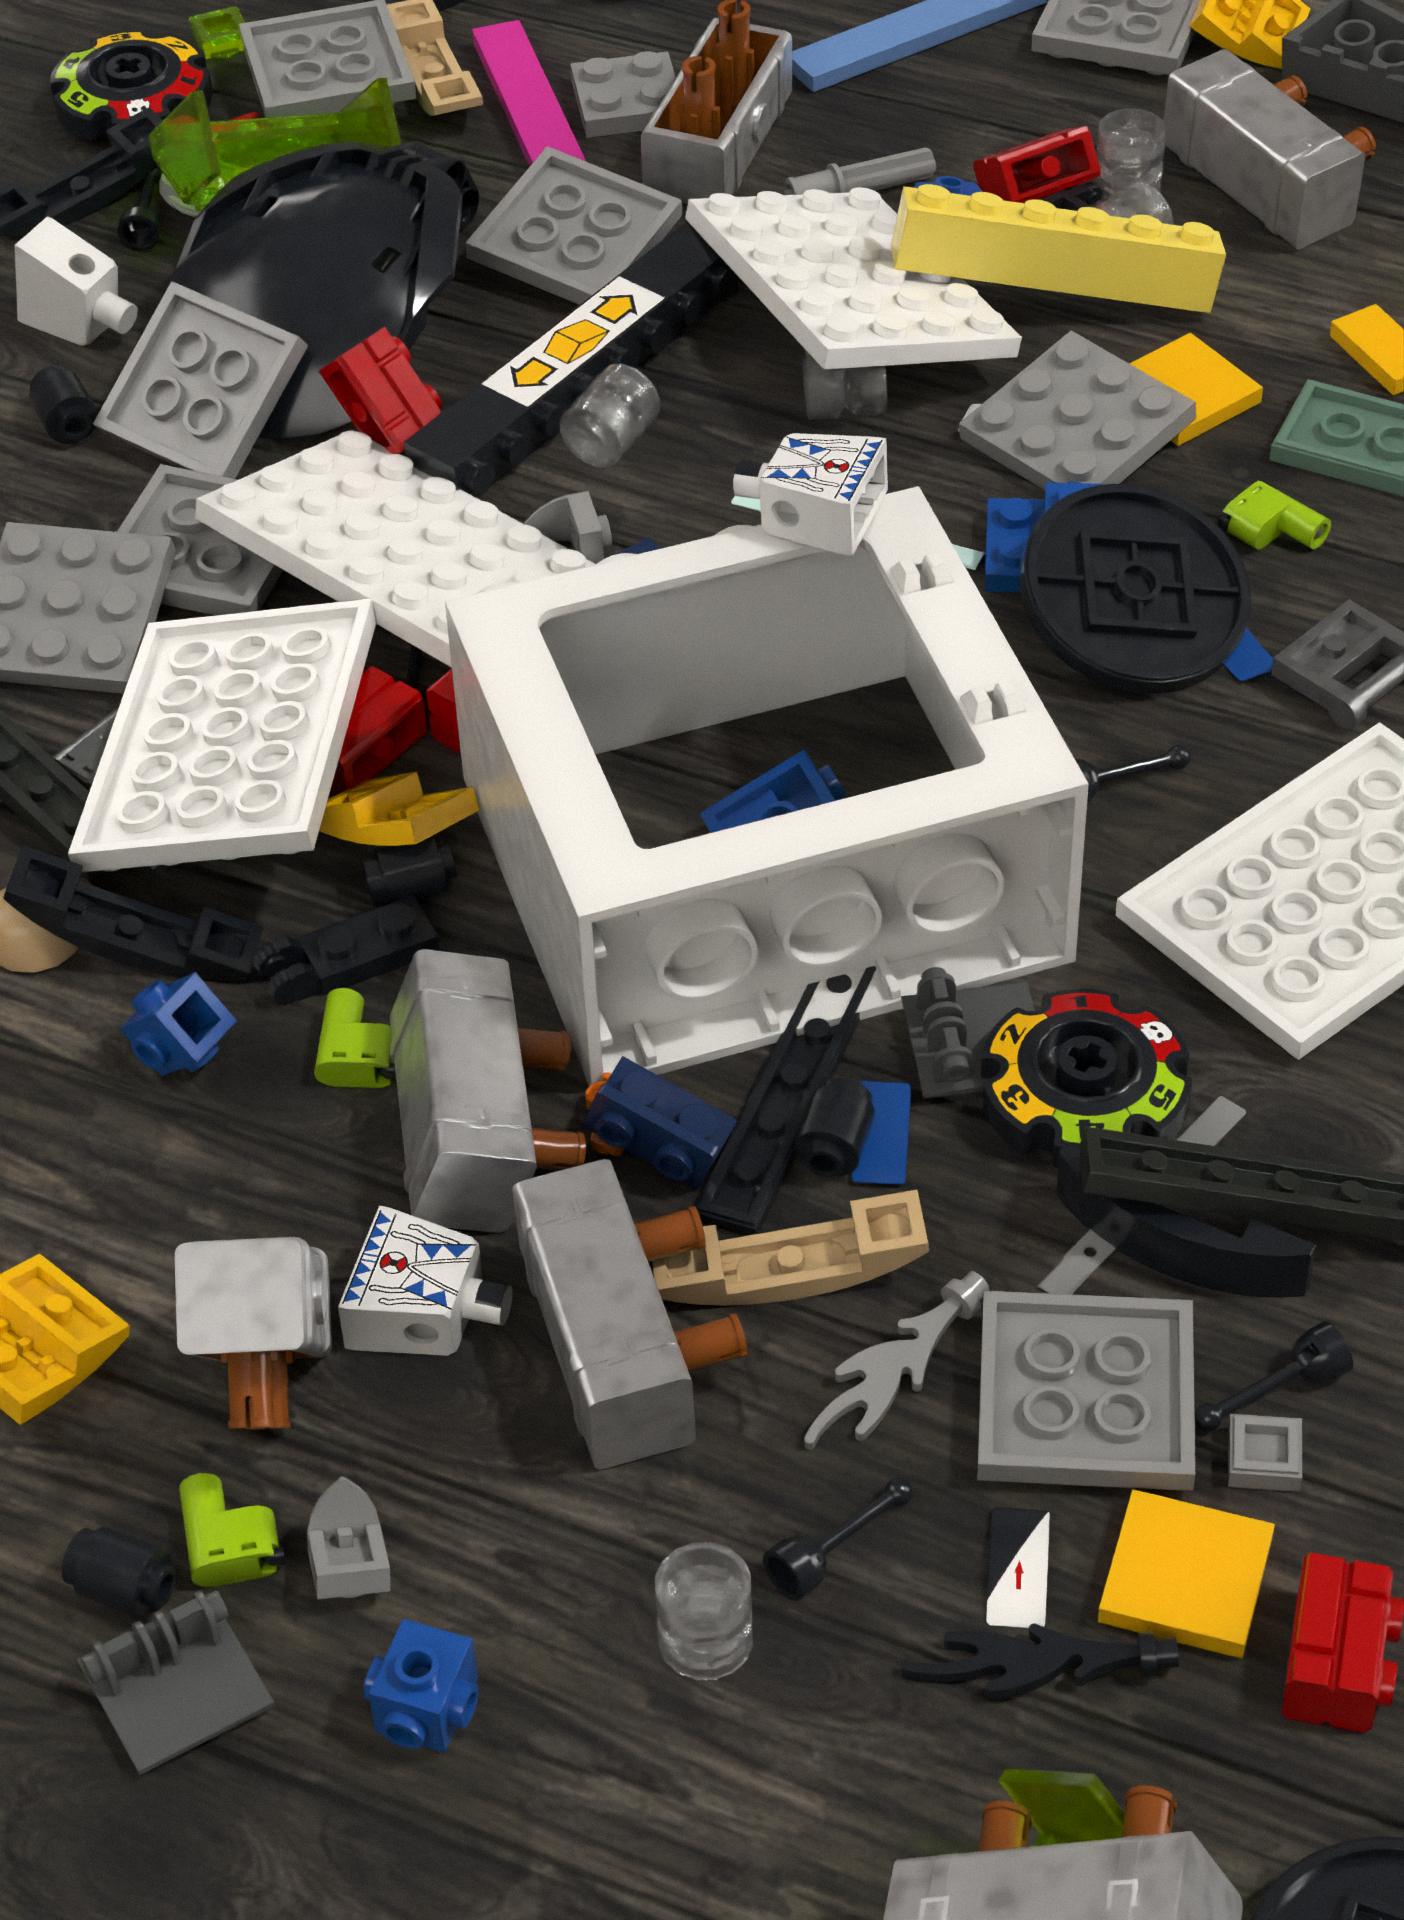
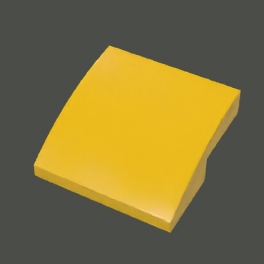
M1200 0L1189 26L1214 44L1227 49L1237 56L1261 65L1282 69V38L1307 19L1310 8L1301 0Z
M417 772L369 779L328 799L319 831L339 839L377 846L412 845L429 838L480 809L474 787L423 795Z
M40 1253L0 1274V1409L19 1425L42 1413L67 1395L96 1371L130 1334V1325Z

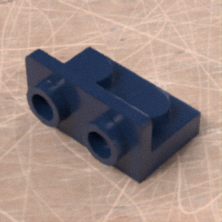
M622 1056L607 1082L602 1084L595 1095L582 1126L596 1133L608 1145L615 1148H623L655 1166L665 1177L674 1181H682L698 1190L738 1120Z

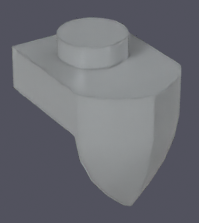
M589 491L555 498L538 508L523 523V525L535 527L542 535L553 541H571L573 550L580 552L587 560L594 564L604 559L603 550L612 548V536L608 518L606 515L597 516Z
M341 1476L318 1499L310 1514L307 1528L308 1555L317 1599L335 1597L354 1598L363 1594L390 1591V1565L376 1507L366 1492L349 1479Z

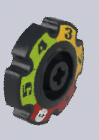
M146 30L122 31L91 39L90 47L82 50H71L65 54L55 65L50 76V87L57 119L71 133L90 141L108 138L106 130L148 107L166 124L171 120L190 114L200 118L209 107L213 96L210 70L207 69L204 53L196 45L173 34L149 36Z
M1070 989L1044 994L1042 996L1041 1009L1026 1011L1019 1007L1014 1008L996 1024L989 1034L981 1058V1077L986 1079L983 1083L982 1105L984 1112L996 1132L1013 1148L1023 1154L1036 1149L1045 1150L1051 1153L1053 1156L1052 1165L1057 1168L1059 1152L1063 1145L1067 1143L1079 1148L1086 1126L1173 1139L1186 1120L1192 1089V1078L1187 1076L1189 1050L1182 1036L1165 1017L1149 1006L1144 1005L1135 1010L1120 1006L1117 993L1095 989Z

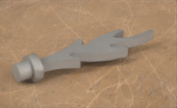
M970 1271L961 1280L951 1279L941 1289V1296L944 1300L942 1304L922 1315L898 1321V1333L900 1335H914L917 1337L916 1339L896 1340L871 1346L856 1353L835 1369V1380L841 1383L856 1377H862L864 1381L842 1393L820 1413L804 1438V1447L807 1450L814 1449L819 1438L835 1421L859 1407L866 1409V1413L855 1429V1438L858 1441L865 1440L875 1430L891 1407L899 1390L903 1374L911 1376L912 1389L914 1391H921L930 1357L949 1325L957 1316L969 1320L981 1309L979 1300L983 1298L984 1291H989V1286L985 1279L974 1271Z

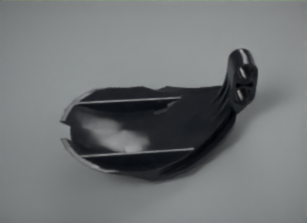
M419 141L392 147L366 142H341L291 152L252 167L233 177L210 200L193 221L176 269L163 296L171 281L299 336L308 347L258 437L284 440L319 435L352 422L319 373V370L383 327H386L391 336L399 338L410 350L426 326L428 305L455 278L459 231H463L473 221L479 206V191L462 159ZM389 252L399 255L398 259L384 274L374 269Z

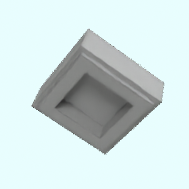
M1230 1414L1228 1427V1487L1300 1492L1302 1483V1418Z

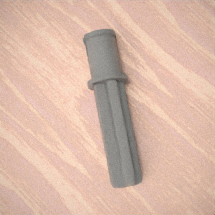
M920 148L839 167L836 163H831L827 165L824 171L798 177H787L784 181V186L786 188L791 187V190L784 191L785 195H801L810 189L823 190L828 193H850L851 189L862 187L876 191L931 178L936 171V162L931 149Z

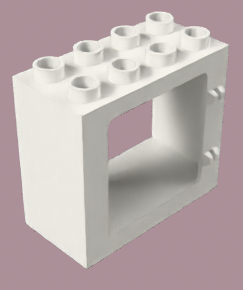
M919 486L885 494L853 556L841 555L768 535L762 529V524L756 526L736 525L728 527L711 537L641 554H616L603 559L596 565L522 583H496L476 594L445 601L464 781L467 788L474 787L480 809L477 813L566 1031L570 1035L571 1043L589 1086L602 1080L603 1073L609 1072L612 1074L622 1056L654 1074L660 1075L777 1043L780 1035L784 1033L807 985L818 981L820 982L797 1027V1036L804 1034L806 1022L814 1018L826 1020L830 1027L838 1025L866 968L876 966V971L856 1013L860 1012V1020L903 1009L901 996L916 995L917 984L921 980L922 973L932 967L943 968L946 973L954 978L956 990L984 987L1076 962L1088 782ZM905 676L955 770L651 849H642L635 844L596 754ZM843 974L850 977L852 986L844 993H834L826 986L828 978Z

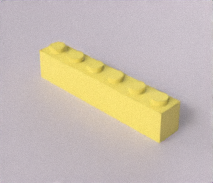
M932 184L921 185L918 188L903 186L891 242L894 268L898 270L1211 313L1226 258V252L1219 231H1214L1211 227L1202 223L1187 222L1183 226L1161 223L1158 219L1148 215H1133L1130 219L1109 216L1103 210L1093 207H1082L1078 211L1056 208L1053 204L1043 200L1032 199L1026 201L1025 204L1003 201L999 196L988 192H976L972 196L954 194L941 186Z

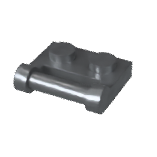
M1349 599L1273 657L1271 675L1326 708L1330 717L1338 726L1344 729H1352L1366 718L1367 709L1404 680V632ZM1381 653L1391 658L1388 663L1355 689L1351 690L1343 685V683Z

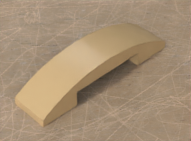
M406 0L387 4L415 81L416 99L424 111L433 116L483 105L482 95L469 70L462 72L445 39L443 19L433 0Z
M911 1190L850 1201L852 1218L720 1241L718 1240L716 1225L704 1226L706 1248L701 1250L694 1249L652 1261L654 1279L662 1300L697 1305H753L821 1295L848 1288L892 1272L929 1252L918 1191Z

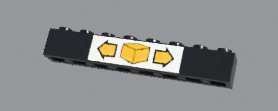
M685 222L404 442L405 456L413 461L414 468L431 477L448 479L455 484L456 491L461 489L477 498L511 469L520 465L531 453L551 437L556 436L567 424L587 408L592 407L618 383L627 379L633 371L654 354L662 351L669 342L689 326L694 325L720 301L729 297L738 288L739 277L692 225Z

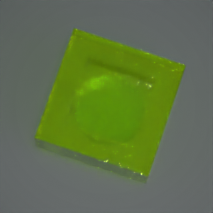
M237 6L190 17L192 35L200 50L204 53L205 59L214 57L225 58L234 55L236 52L244 51L240 38L239 24L245 23Z

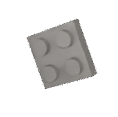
M645 51L634 56L610 59L597 57L586 62L570 63L571 82L586 138L644 131L654 110L659 107L676 79L668 51L658 53Z

